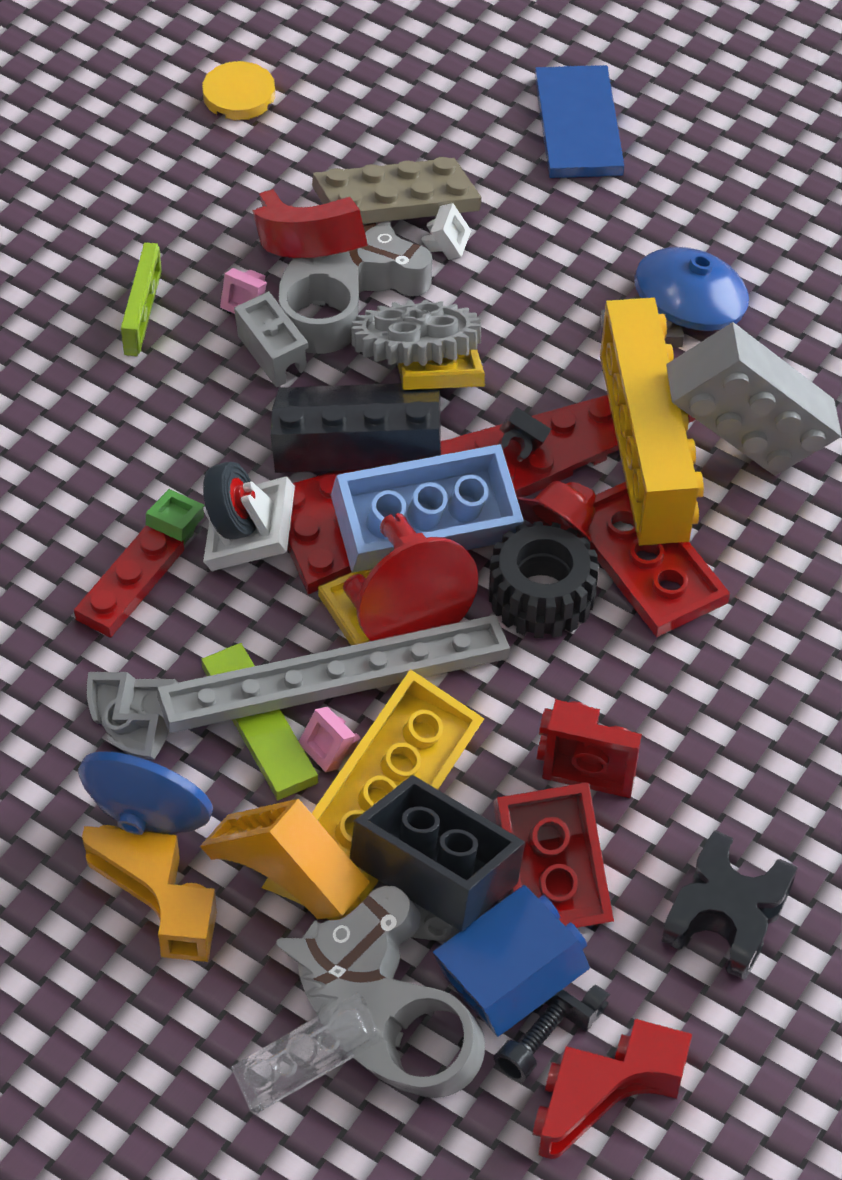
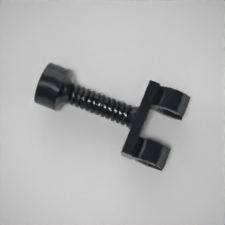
M593 985L582 1001H579L562 989L545 1002L548 1008L519 1042L507 1040L494 1055L495 1064L510 1079L516 1082H524L537 1066L533 1054L564 1017L587 1032L591 1028L592 1023L606 1009L609 1004L606 1000L611 994L599 986Z

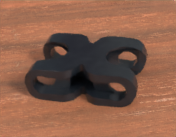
M715 830L698 856L692 883L682 887L664 924L661 942L676 949H682L694 933L705 930L719 933L728 941L731 948L730 961L726 971L744 980L751 972L762 951L768 924L776 921L780 916L792 889L798 867L778 859L765 875L757 877L741 875L732 868L729 862V849L734 841L733 838Z

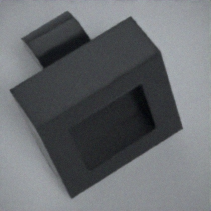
M516 407L506 417L499 429L505 435L501 437L498 445L501 444L503 450L509 444V441H517L521 445V452L516 460L521 462L530 455L531 451H535L544 443L552 429Z

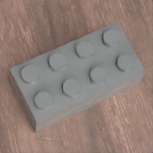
M734 322L666 364L672 403L775 476L842 437L834 398Z

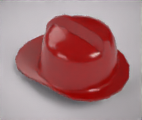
M554 481L534 499L517 497L522 517L532 524L543 521V525L551 526L552 522L561 524V529L567 530L571 527L578 531V538L586 537L591 542L587 532L596 512L593 506L596 494L592 489L576 482L563 483Z

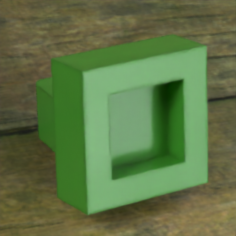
M168 489L146 512V526L181 542L183 541L185 545L193 536L197 524L204 518L203 508L205 505Z

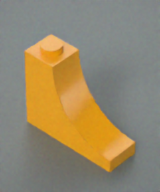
M299 799L228 814L200 845L201 849L211 860L233 861L252 868L270 878L299 900L317 920L332 917L343 918L350 914L360 904L361 898L359 895L370 883Z

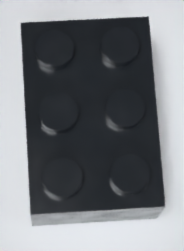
M411 775L354 820L350 859L364 872L387 886L399 888L412 902L463 932L518 884L525 841L423 780Z

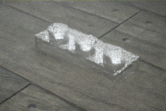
M356 993L231 1066L249 1109L257 1114L384 1039L365 999Z

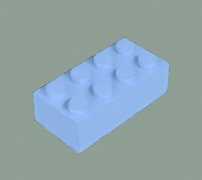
M501 444L339 474L336 476L331 492L332 502L352 573L373 569L386 555L394 550L392 543L380 531L382 520L391 514L394 518L395 513L403 514L416 533L422 532L426 538L441 537L450 539L462 545L466 550L502 542V536L508 531L516 533V527L524 522Z

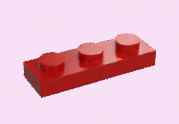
M145 526L75 607V620L111 638L184 552V542L149 526Z

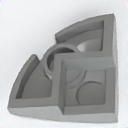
M88 672L87 701L90 714L95 723L103 725L106 732L110 735L107 736V740L114 746L136 757L155 759L169 733L157 698V688L179 682L175 679H135L128 672Z

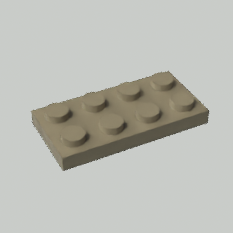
M438 157L428 161H402L399 164L381 166L370 164L363 168L344 170L333 168L325 172L313 173L312 187L322 204L350 196L360 209L363 224L437 216L440 206L451 203L455 205L459 213L480 211L482 197L455 158Z

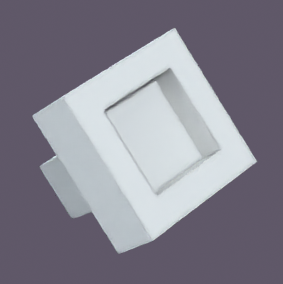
M453 203L440 206L436 218L427 224L431 235L423 236L422 242L430 252L443 251L448 260L462 257L471 230Z

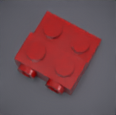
M555 699L553 709L544 708L539 729L541 738L536 758L537 760L544 761L542 779L568 785L589 782L590 790L631 798L642 734L631 732L620 726L608 727L599 725L600 709L589 707L581 702H565Z

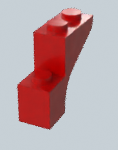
M635 1019L631 1036L621 1034L615 1059L566 1046L561 1064L552 1062L548 1073L545 1091L553 1093L549 1108L540 1105L537 1112L532 1135L541 1137L538 1156L549 1159L560 1157L613 1105L626 1097L637 1094H658L677 1099L693 1034Z

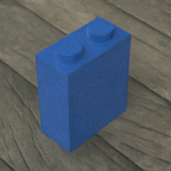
M525 884L476 919L463 932L460 931L433 951L446 980L497 1037L590 969L583 951L588 945L581 932L571 922L565 926L559 920L560 915L552 902L545 895L537 898Z

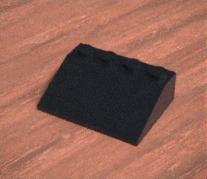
M402 383L279 388L272 407L271 443L275 473L366 470L440 456V388L403 390Z

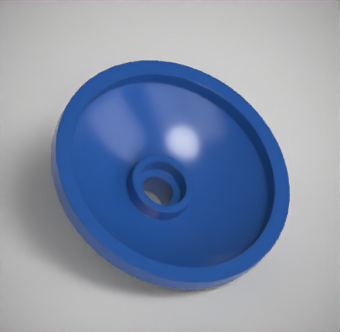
M668 247L656 250L646 255L639 262L635 272L634 283L641 298L655 297L658 313L665 314L666 320L683 327L704 331L721 330L732 322L737 324L744 317L749 305L748 290L738 273L723 260L698 249Z
M94 752L86 755L79 766L78 774L86 792L104 813L118 821L117 825L129 833L142 835L144 832L161 834L191 832L205 826L213 813V805L210 799L200 788L176 772L154 762L123 753Z

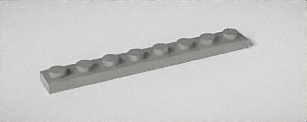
M492 615L165 685L157 688V698L168 732L173 733L401 683L410 669L422 677H428L509 658L510 646L497 616Z

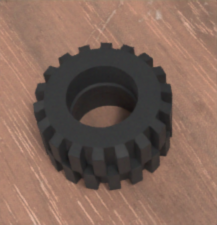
M543 521L534 522L532 527H527L526 524L516 527V533L508 531L502 536V542L496 543L493 548V556H491L488 596L489 602H492L494 614L496 616L502 615V623L508 628L513 625L516 626V633L524 636L527 632L534 633V638H543L544 634H551L555 638L562 636V630L566 629L571 633L578 629V622L585 623L589 618L590 610H593L599 572L598 556L595 550L590 549V542L586 537L578 538V531L571 527L564 530L561 529V524L552 522L551 526L543 525ZM542 575L555 578L559 582L541 584L533 582L528 578Z

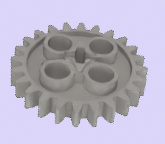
M409 300L406 302V305L393 302L392 307L389 308L379 305L377 306V311L366 310L365 315H357V321H352V346L355 347V352H363L364 358L374 356L375 362L388 359V364L390 365L398 362L409 366L412 362H419L423 366L427 364V361L433 360L440 364L442 363V358L457 360V354L469 355V350L477 349V344H481V318H477L476 312L469 313V308L458 309L457 304L443 306V301L434 303L424 300L419 304H414L413 301Z

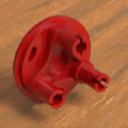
M395 513V518L392 514L386 516L380 524V531L392 543L394 550L372 569L367 578L361 574H354L343 584L344 592L357 609V619L363 633L370 641L459 623L470 609L478 587V570L472 556L462 545L453 540L441 537L426 538L422 532L416 533L403 514Z

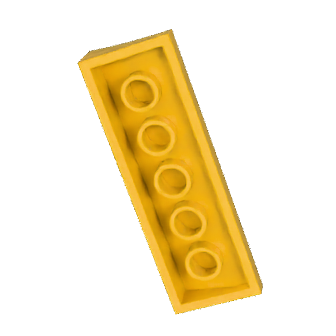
M410 669L311 814L350 858L354 820L411 775L439 789L484 718ZM358 868L370 881L368 886L359 895L361 904L379 880ZM267 878L262 886L263 889L303 905L292 894L270 878ZM332 917V918H327V919H328V920H339V919H342V918Z

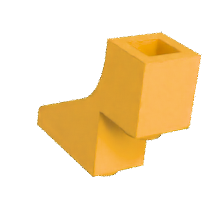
M102 825L100 827L84 826L82 838L88 866L148 905L159 917L158 938L161 957L208 962L217 915L215 889L205 888L197 883L175 885L180 861L177 835L144 832L142 835H136L113 825Z

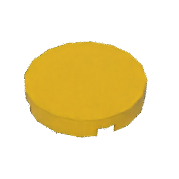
M237 61L216 66L207 73L202 83L204 103L208 109L216 115L217 111L225 114V118L231 120H248L260 116L268 110V105L271 102L273 104L275 100L274 78L268 70L255 63Z

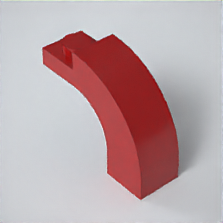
M274 189L259 193L262 207L252 210L261 246L266 251L278 256L290 258L322 257L351 251L368 245L360 209L350 196L318 206L292 207L284 204Z

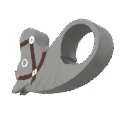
M389 221L363 224L368 243L367 246L329 256L293 258L285 269L279 284V305L307 340L309 348L305 349V352L323 354L340 350L352 342L351 327L352 321H357L359 293L361 291L395 289L407 296L425 294L430 289L432 282L431 252L423 246L399 238L391 228V222ZM312 303L313 306H325L326 303L330 307L341 311L338 315L323 319L308 318L296 312L308 307Z
M395 886L379 887L373 890L346 917L318 923L315 920L303 938H280L276 941L279 948L298 963L299 975L306 996L329 1033L349 1055L380 1080L405 1092L423 1097L441 1098L459 1092L475 1078L485 1054L484 1035L476 1018L456 997L445 991L393 979L400 960L399 946L416 933L421 920L419 909L402 890ZM432 1011H448L458 1015L464 1029V1041L461 1052L454 1063L445 1071L429 1077H417L407 1074L401 1064L400 1054L396 1050V1047L400 1048L401 1039L404 1034L400 1032L401 1029H407L416 1018Z

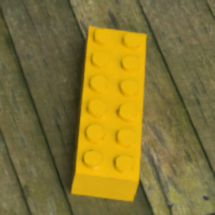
M655 297L606 301L600 360L639 546L689 542L692 524H698L699 521L697 498L703 497L704 493L702 473L700 471L695 472L693 466L696 462L694 439H687L686 435L688 431V414L672 403L666 364L674 360L672 345L665 344L664 338L667 335L665 314L658 313Z

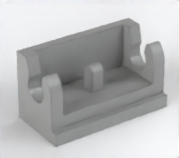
M269 291L234 307L238 337L276 388L286 383V369L289 365L295 363L300 373L305 370L307 364L305 349L309 348L308 342Z

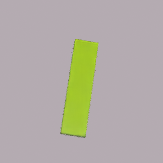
M242 643L201 659L202 668L207 676L255 666ZM280 709L232 719L277 801L318 784L316 770Z

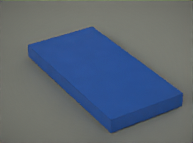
M608 65L536 67L535 81L549 178L623 176L624 160Z

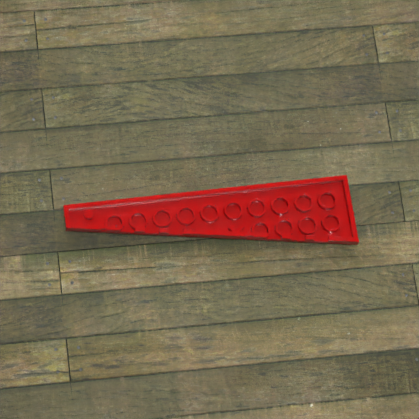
M608 395L533 415V418L552 429L544 443L535 451H531L530 455L521 462L516 460L521 452V445L517 441H509V444L503 449L516 497L522 498L546 488L554 481H562L573 476V470L590 462L595 466L606 461L608 454L619 450ZM688 414V423L696 420ZM502 424L441 441V455L498 445L501 437L505 435V433L499 430ZM360 470L333 471L293 483L295 491L287 548L308 595L318 591L319 586L352 573L332 502L331 492L337 475Z

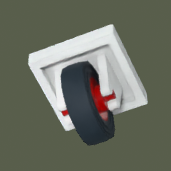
M235 462L216 464L206 471L203 480V496L205 501L203 510L209 519V527L203 562L211 571L287 553L295 486L286 476L255 485L250 480L246 471Z

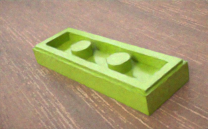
M144 242L121 325L124 355L138 357V354L141 352L162 272L160 248L157 243Z

